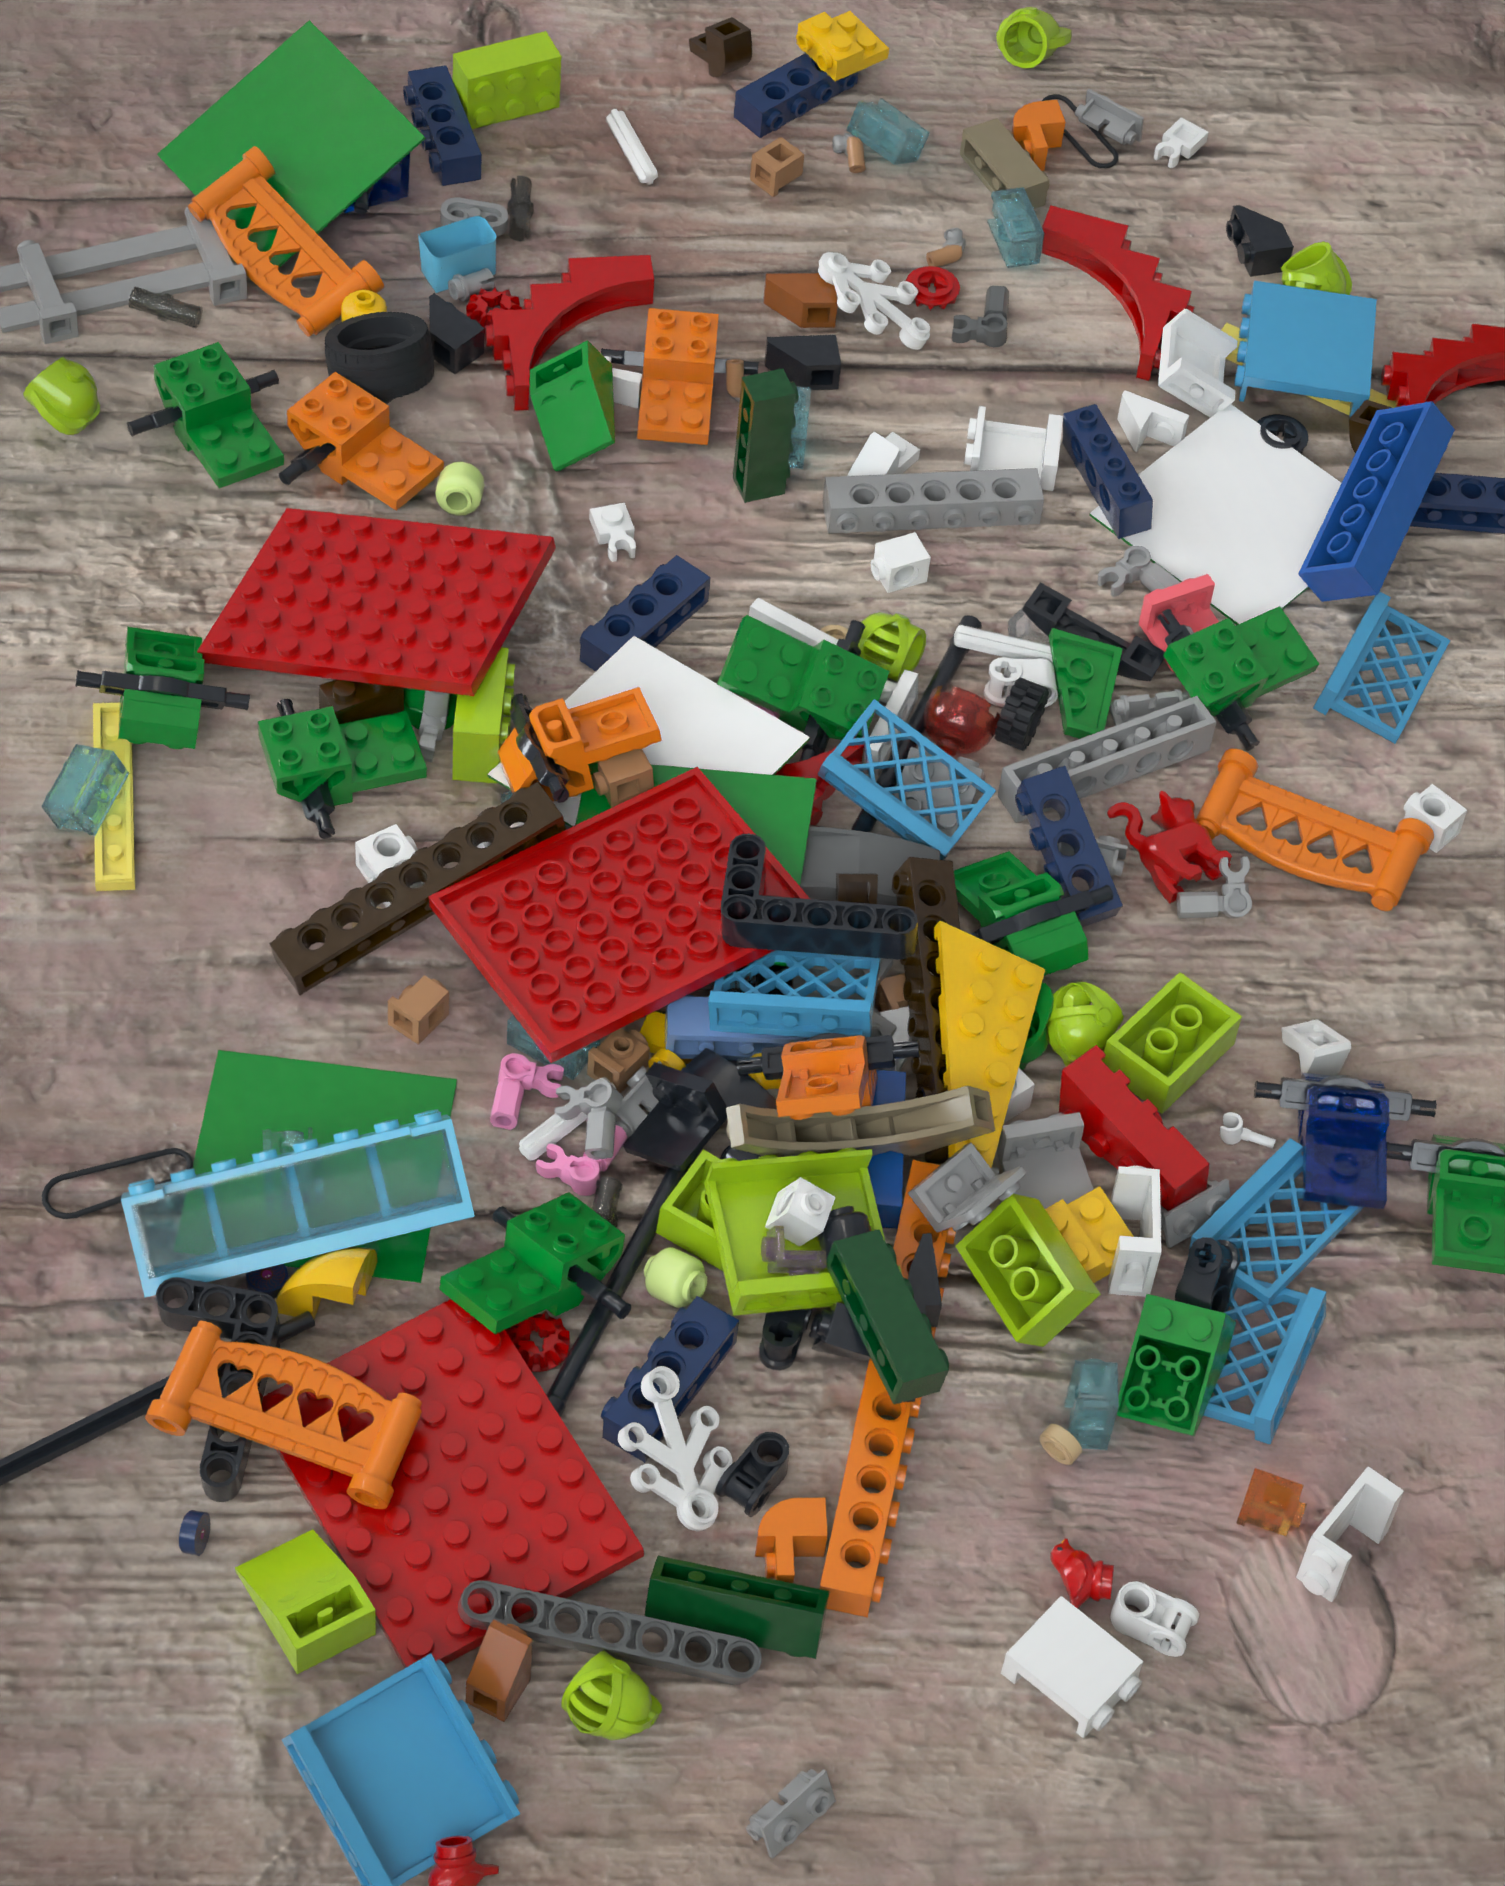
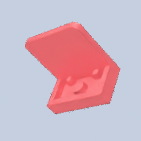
M1206 574L1194 579H1186L1179 584L1164 589H1156L1144 596L1139 626L1154 646L1163 651H1166L1168 647L1165 638L1169 634L1157 618L1159 614H1163L1162 612L1167 609H1171L1180 625L1191 627L1194 633L1219 622L1210 609L1215 587L1214 581ZM1165 659L1164 661L1167 664V666L1170 668L1172 672H1174Z

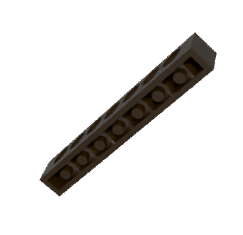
M539 782L530 787L517 790L507 801L497 807L485 809L478 815L477 819L463 827L450 830L442 840L430 847H423L417 850L410 859L397 867L385 869L378 875L377 879L362 888L358 887L350 890L342 900L328 908L317 910L307 921L297 927L282 931L275 940L269 943L276 962L299 996L434 915L435 913L429 907L428 896L565 831L563 815ZM517 822L525 823L523 826L518 828L510 827L512 824ZM483 842L492 843L491 845L485 848L477 847L479 844ZM447 863H458L455 867L444 868ZM414 883H425L423 886L419 888H410V886ZM384 902H390V903H391V905H389V906L386 907V908H383V909H378V908H376V907H377L379 904H381V903H384ZM348 923H358L355 927L351 929H343V927ZM315 943H324L323 946L318 949H309V947Z
M909 857L895 871L892 878V891L896 894L897 906L913 910L918 919L916 952L911 957L900 959L901 964L904 965L906 979L903 995L904 999L908 1001L910 1015L907 1031L908 1035L912 1037V1041L919 1040L920 1057H912L911 1068L913 1073L916 1074L918 1090L915 1096L916 1099L948 1091V1088H944V1083L941 1081V1079L944 1081L943 1074L946 1072V1055L942 1054V1048L938 1045H941L938 997L941 995V978L936 969L939 947L938 940L934 938V927L939 921H943L960 929L953 861ZM948 1146L925 1153L926 1163L943 1164L949 1159Z

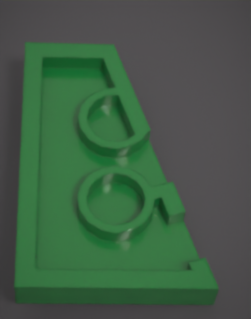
M1052 628L1049 634V642L1064 735L1081 739L1105 730L1123 648Z

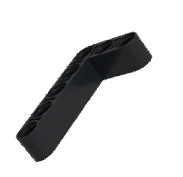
M750 833L741 834L732 840L729 848L721 901L722 938L730 946L896 960L906 959L916 952L918 919L913 910L894 905L763 896L766 878L765 842L759 836Z
M172 1277L163 1281L156 1291L159 1316L161 1321L170 1328L190 1332L192 1327H196L199 1321H207L218 1326L222 1330L220 1337L232 1339L231 1342L276 1347L280 1331L278 1306L275 1299L266 1293L180 1277ZM175 1298H182L187 1301L179 1308L167 1306V1303ZM215 1306L228 1308V1311L220 1316H213L208 1313ZM258 1313H265L270 1316L263 1323L250 1321V1318ZM226 1363L220 1383L222 1398L227 1397L250 1382L253 1378V1373L248 1369L237 1370L235 1365ZM268 1377L261 1379L258 1383L261 1404ZM210 1426L200 1463L202 1487L205 1495L211 1500L226 1502L232 1500L240 1491L253 1440L240 1436L236 1441L225 1442L220 1437L227 1431ZM219 1470L231 1473L230 1478L224 1482H214L210 1479L211 1475Z

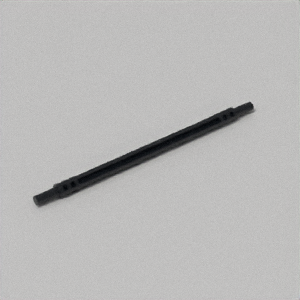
M309 1311L280 1324L276 1343L277 1348H280V1343L315 1326V1321ZM226 1363L219 1367L218 1377L223 1375ZM170 1376L1 1459L0 1486L146 1414L151 1402L160 1398Z

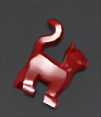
M1159 792L1160 807L1158 812L1151 816V820L1164 828L1165 831L1148 837L1140 834L1144 822L1140 811L1134 805L1121 802L1109 807L1107 811L1109 819L1121 816L1128 819L1125 836L1130 845L1139 853L1141 862L1150 872L1155 886L1169 904L1177 901L1178 892H1185L1181 886H1177L1184 878L1188 880L1194 879L1197 882L1201 880L1202 872L1212 881L1222 877L1223 875L1219 870V862L1223 857H1228V867L1230 868L1232 855L1227 850L1218 851L1214 847L1208 830L1195 819V804L1192 800H1184L1179 797L1171 798L1166 792Z

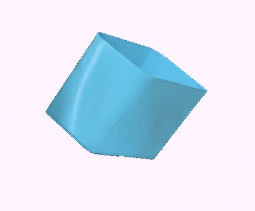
M474 216L422 232L420 236L418 234L421 271L436 293L447 290L448 281L456 274L465 276L484 268H488L492 275L496 274V233L485 218Z

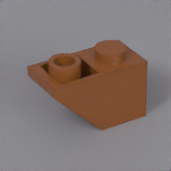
M819 273L765 275L763 296L765 305L800 328H835L838 306L835 286L824 281Z
M493 1619L466 1681V1703L505 1722L531 1680L533 1639L528 1637L523 1629L513 1624L504 1625Z

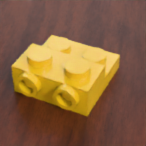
M851 11L834 18L823 12L798 23L796 44L834 81L888 59L889 47Z
M1100 1186L1069 1204H1066L1064 1199L1045 1209L1093 1283L1110 1274L1119 1237H1134Z

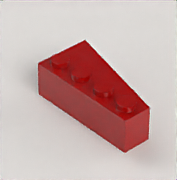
M1097 1045L1062 1069L1059 1113L1066 1115L1080 1112L1084 1123L1081 1140L1089 1146L1096 1156L1103 1157L1117 1170L1119 1166H1143L1148 1169H1160V1205L1167 1211L1174 1209L1207 1189L1210 1163L1174 1126L1166 1129L1158 1109L1149 1099L1141 1102L1129 1090L1127 1086L1131 1080L1120 1069L1113 1073L1102 1061L1105 1059L1106 1054Z

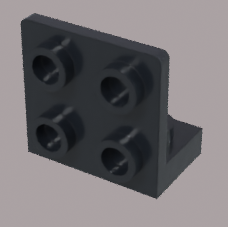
M654 1062L645 1075L653 1087V1095L659 1102L626 1140L623 1147L629 1154L678 1171H684L726 1121L727 1106L713 1081Z

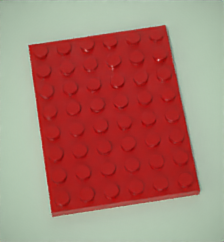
M286 508L197 652L202 654V659H204L206 664L474 696L556 549L554 537Z
M698 767L428 896L429 907L550 1063L775 951L734 947L727 944L722 938L721 901L730 844L736 836L741 834H756ZM765 846L766 878L763 896L810 899Z
M451 1299L327 1363L358 1379L387 1400L392 1401V1399H396L398 1393H407L415 1396L422 1402L420 1407L422 1411L392 1481L391 1486L394 1489V1493L386 1509L368 1507L351 1498L347 1493L352 1480L351 1476L277 1450L341 1561L354 1574L375 1608L376 1620L404 1668L430 1653L435 1661L439 1659L446 1665L481 1646L487 1630L467 1625L458 1613V1602L464 1589L472 1582L489 1581L567 1599L644 1557V1548L507 1332L503 1330L494 1334ZM286 1384L263 1396L262 1412L265 1413L293 1393L292 1386ZM312 1392L302 1393L298 1397V1405L303 1427H306L330 1411L333 1407V1402L329 1398L317 1399L316 1395ZM351 1406L341 1408L338 1412L343 1441L346 1442L370 1426L374 1420L373 1416L367 1412L358 1414ZM474 1594L468 1598V1606L474 1613L485 1614L491 1610L490 1601L486 1596ZM519 1603L511 1608V1614L518 1623H523L534 1617L533 1610L526 1604Z

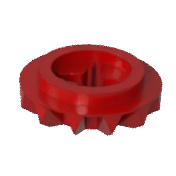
M920 267L913 270L906 278V281L912 283L918 290V294L914 299L917 307L927 305L930 311L934 306L945 309L947 304H955L957 295H959L960 284L958 279L951 272L940 267ZM931 283L934 284L935 293L929 292L928 287H930Z
M494 287L492 291L488 292L481 288L478 295H470L469 303L466 305V314L485 328V325H491V311L520 310L522 307L520 306L519 297L511 296L509 290L499 292ZM496 305H499V306H500V309H499V308H494L493 310H490V311L488 312V307L493 308V307H495Z
M546 1310L542 1314H536L505 1329L531 1372L551 1370L561 1364L568 1355L570 1332L563 1326L561 1318L555 1319L550 1317ZM533 1330L538 1332L540 1338H544L542 1351L540 1352L534 1341H529Z

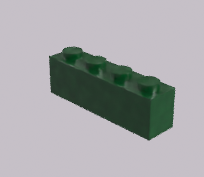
M783 368L742 377L733 480L744 503L785 494L786 479L790 478L788 460L789 454L793 453L791 432L796 427L794 404L798 403L799 395L796 384L793 381H789Z
M878 1229L834 1241L825 1265L895 1405L940 1392L949 1371V1361L945 1351L938 1348L931 1334V1325L928 1317L920 1312L914 1300V1292L910 1281L907 1278H903L896 1264V1254L893 1247L889 1243L886 1244Z
M658 1555L649 1581L644 1616L744 1638L754 1642L758 1648L785 1652L792 1657L816 1659L823 1633L830 1591Z

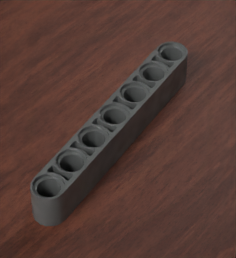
M475 1581L470 1583L464 1589L458 1602L460 1618L467 1625L475 1628L488 1630L489 1625L494 1619L504 1625L513 1624L520 1627L533 1641L596 1655L604 1650L618 1660L726 1684L741 1685L746 1683L759 1670L762 1663V1655L759 1648L754 1642L744 1638L494 1582ZM474 1594L486 1596L490 1601L491 1610L485 1614L474 1613L468 1606V1598ZM519 1603L528 1605L533 1610L534 1620L528 1624L518 1623L511 1614V1608ZM561 1613L572 1615L577 1622V1631L571 1634L560 1632L555 1625V1616ZM603 1623L614 1624L620 1631V1641L616 1643L603 1641L598 1633L599 1625ZM648 1632L658 1634L663 1641V1650L659 1653L647 1651L642 1644V1635ZM697 1642L701 1644L706 1651V1660L701 1663L691 1661L685 1653L687 1643ZM731 1652L743 1653L749 1660L748 1671L737 1672L733 1670L728 1662L729 1654Z

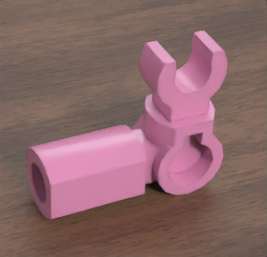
M516 1053L506 1055L500 1064L498 1085L490 1116L491 1124L494 1127L508 1130L516 1127L524 1090L531 1091V1088L539 1090L546 1097L558 1098L556 1089L561 1087V1084L552 1083L549 1080L562 1081L564 1068L556 1064L540 1067L536 1066L537 1063L528 1061L523 1055Z
M615 1125L613 1157L595 1160L586 1156L585 1152L583 1157L578 1158L573 1155L568 1157L560 1146L548 1144L546 1147L547 1157L555 1161L546 1163L538 1159L536 1161L537 1173L544 1178L559 1177L561 1182L570 1185L578 1195L590 1196L599 1190L601 1186L600 1172L607 1170L627 1140L626 1132L622 1127Z

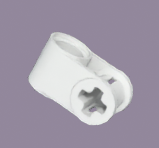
M1002 657L991 662L989 667L991 679L984 688V696L989 703L1004 707L1006 704L1005 700L1010 695L1012 686L1015 685L1016 680L1020 677L1049 689L1048 701L1045 707L1056 702L1058 692L1054 665L1047 659H1011ZM1004 690L1005 695L1002 697V691Z
M1133 1581L1123 1585L1119 1590L1111 1610L1110 1619L1114 1628L1121 1634L1152 1646L1162 1654L1177 1657L1184 1654L1186 1650L1185 1638L1190 1627L1197 1624L1199 1612L1192 1604L1182 1599L1173 1598L1145 1583ZM1126 1605L1136 1606L1141 1612H1132Z

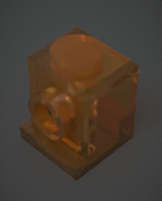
M1255 1468L1236 1524L1245 1526V1523H1249L1287 1537L1290 1526L1299 1528L1307 1505L1299 1501L1304 1485Z

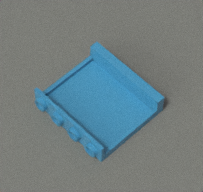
M1254 280L1251 294H1244L1241 314L1247 315V318L1242 317L1239 338H1244L1245 342L1240 341L1237 362H1242L1243 364L1242 366H1237L1234 386L1240 387L1239 401L1244 402L1247 387H1255L1351 402V417L1364 401L1369 400L1377 299Z
M431 1653L282 1739L285 1748L361 1886H399L436 1864L433 1854L436 1852L435 1843L438 1840L450 1836H469L473 1842L506 1821L520 1815L516 1807L519 1804V1798L515 1789L508 1780H501L494 1767L497 1759L487 1741L484 1739L480 1741L471 1726L475 1722L471 1710L462 1699L457 1701L449 1686L452 1684V1678L447 1667L441 1660L435 1661Z

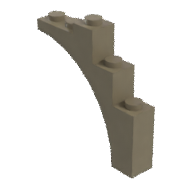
M964 1086L943 1093L906 1101L865 1106L842 1116L832 1115L831 1112L814 1113L810 1118L794 1120L790 1116L778 1117L777 1109L759 1108L744 1104H737L726 1108L728 1121L726 1132L731 1142V1148L761 1156H797L807 1151H813L818 1154L833 1153L845 1148H855L857 1150L872 1149V1156L888 1151L916 1156L995 1131L989 1092L971 1086Z

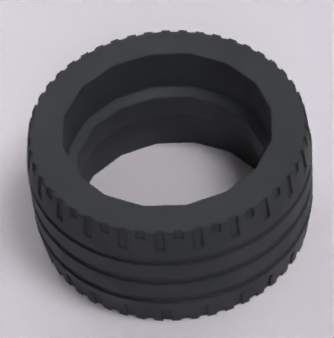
M404 312L363 314L340 322L335 327H332L325 336V357L328 376L337 372L381 401L414 393L430 383L434 376V356L427 324L422 318Z

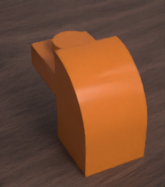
M1058 100L1028 103L1015 113L1013 119L1012 134L1014 139L1024 150L1028 151L1031 159L1041 171L1045 170L1048 148L1062 146L1065 119Z
M790 1498L775 1504L765 1513L758 1529L755 1557H765L766 1578L793 1583L795 1576L794 1557H824L827 1542L826 1498Z

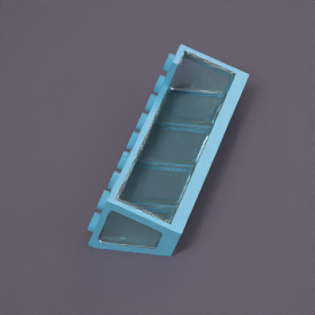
M435 1109L415 1114L416 1122L399 1126L398 1119L374 1124L375 1132L363 1135L358 1134V1129L333 1134L334 1142L318 1145L317 1139L292 1144L293 1152L277 1155L276 1148L252 1154V1162L240 1165L236 1164L235 1158L211 1164V1172L196 1175L194 1168L171 1173V1181L155 1185L153 1178L130 1183L129 1191L122 1194L121 1202L144 1297L156 1295L159 1285L172 1277L211 1282L475 1217L452 1119L447 1114L441 1115V1112Z

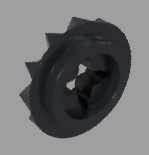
M1281 414L1268 415L1257 421L1261 425V437L1268 445L1280 449L1292 447L1300 454L1303 453L1309 436L1301 422ZM1266 429L1275 436L1282 432L1284 442H1278L1270 438Z

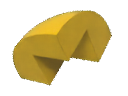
M349 1247L320 1254L310 1259L289 1277L280 1290L276 1299L278 1312L296 1317L309 1311L313 1319H315L321 1298L354 1305L357 1294L363 1296L367 1294L377 1264L376 1251L365 1247Z

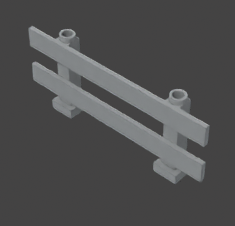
M188 207L185 209L186 226L44 257L39 243L33 240H25L17 247L20 262L0 267V292L30 286L35 300L1 307L0 328L2 333L40 325V334L44 344L79 337L77 316L204 287H209L210 298L214 306L247 299L248 277L243 265H237L231 256L228 255L210 219H204L202 222H199L192 215ZM198 248L203 260L202 263L64 294L59 293L54 281Z

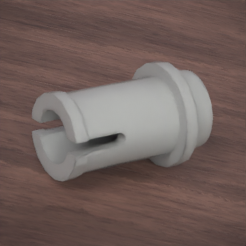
M488 268L465 276L456 274L448 281V290L454 300L466 301L470 295L479 293L481 288L485 290L494 289L495 282H487V279L494 277Z

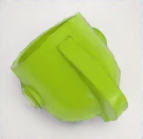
M1035 7L1017 9L1003 20L999 25V30L996 32L998 48L1003 53L1005 59L1014 66L1021 68H1034L1051 57L1058 47L1070 43L1072 37L1070 29L1059 27V24L1051 14Z
M1318 242L1304 248L1281 267L1283 272L1281 282L1283 285L1350 295L1352 291L1350 274L1344 262L1336 255L1328 242Z
M65 357L56 360L39 373L28 384L23 393L24 398L39 411L41 416L51 426L66 435H75L84 430L100 412V403L94 378L82 365L67 360Z
M882 612L870 614L861 621L866 627L858 644L861 650L860 657L890 671L888 678L898 682L904 670L913 672L918 665L926 646L925 630L910 624L911 621L908 617L898 613L893 615Z
M1077 982L1060 987L1053 994L1054 1005L1047 1023V1031L1052 1050L1063 1059L1065 1066H1068L1095 1045L1104 1052L1106 1041L1116 1033L1123 1022L1124 1016L1116 1001L1108 993L1087 982Z
M604 1650L592 1657L573 1677L565 1689L561 1702L562 1709L568 1713L572 1723L581 1733L600 1736L611 1741L626 1739L647 1728L649 1729L655 1724L662 1712V1705L650 1693L649 1687L641 1677L633 1672L626 1662L615 1659Z

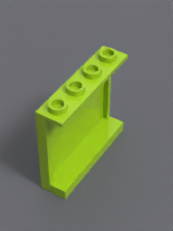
M845 1148L837 1152L822 1154L807 1151L797 1156L777 1157L776 1155H764L757 1159L740 1161L734 1158H726L717 1163H711L704 1185L733 1316L829 1307L837 1302L844 1304L825 1265L826 1262L823 1259L817 1236L799 1247L767 1229L765 1225L777 1193L801 1177L836 1197L831 1211L841 1207L853 1206L855 1211L865 1213L871 1230L879 1229L885 1240L867 1168L873 1155L872 1149L857 1150L855 1148Z

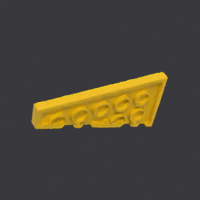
M939 921L934 927V938L938 940L939 947L936 969L941 978V995L938 997L942 1054L946 1055V1072L943 1074L944 1088H948V1091L964 1086H971L988 1091L995 1126L994 1132L948 1145V1156L950 1158L964 1145L972 1143L989 1167L992 1168L1045 969L943 921Z

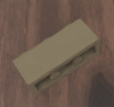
M998 118L963 129L960 148L961 157L1010 217L1045 206L1047 191L1050 185L1047 174L1039 169L1031 159L1028 151L1019 145L1014 139L1012 132L1006 129Z

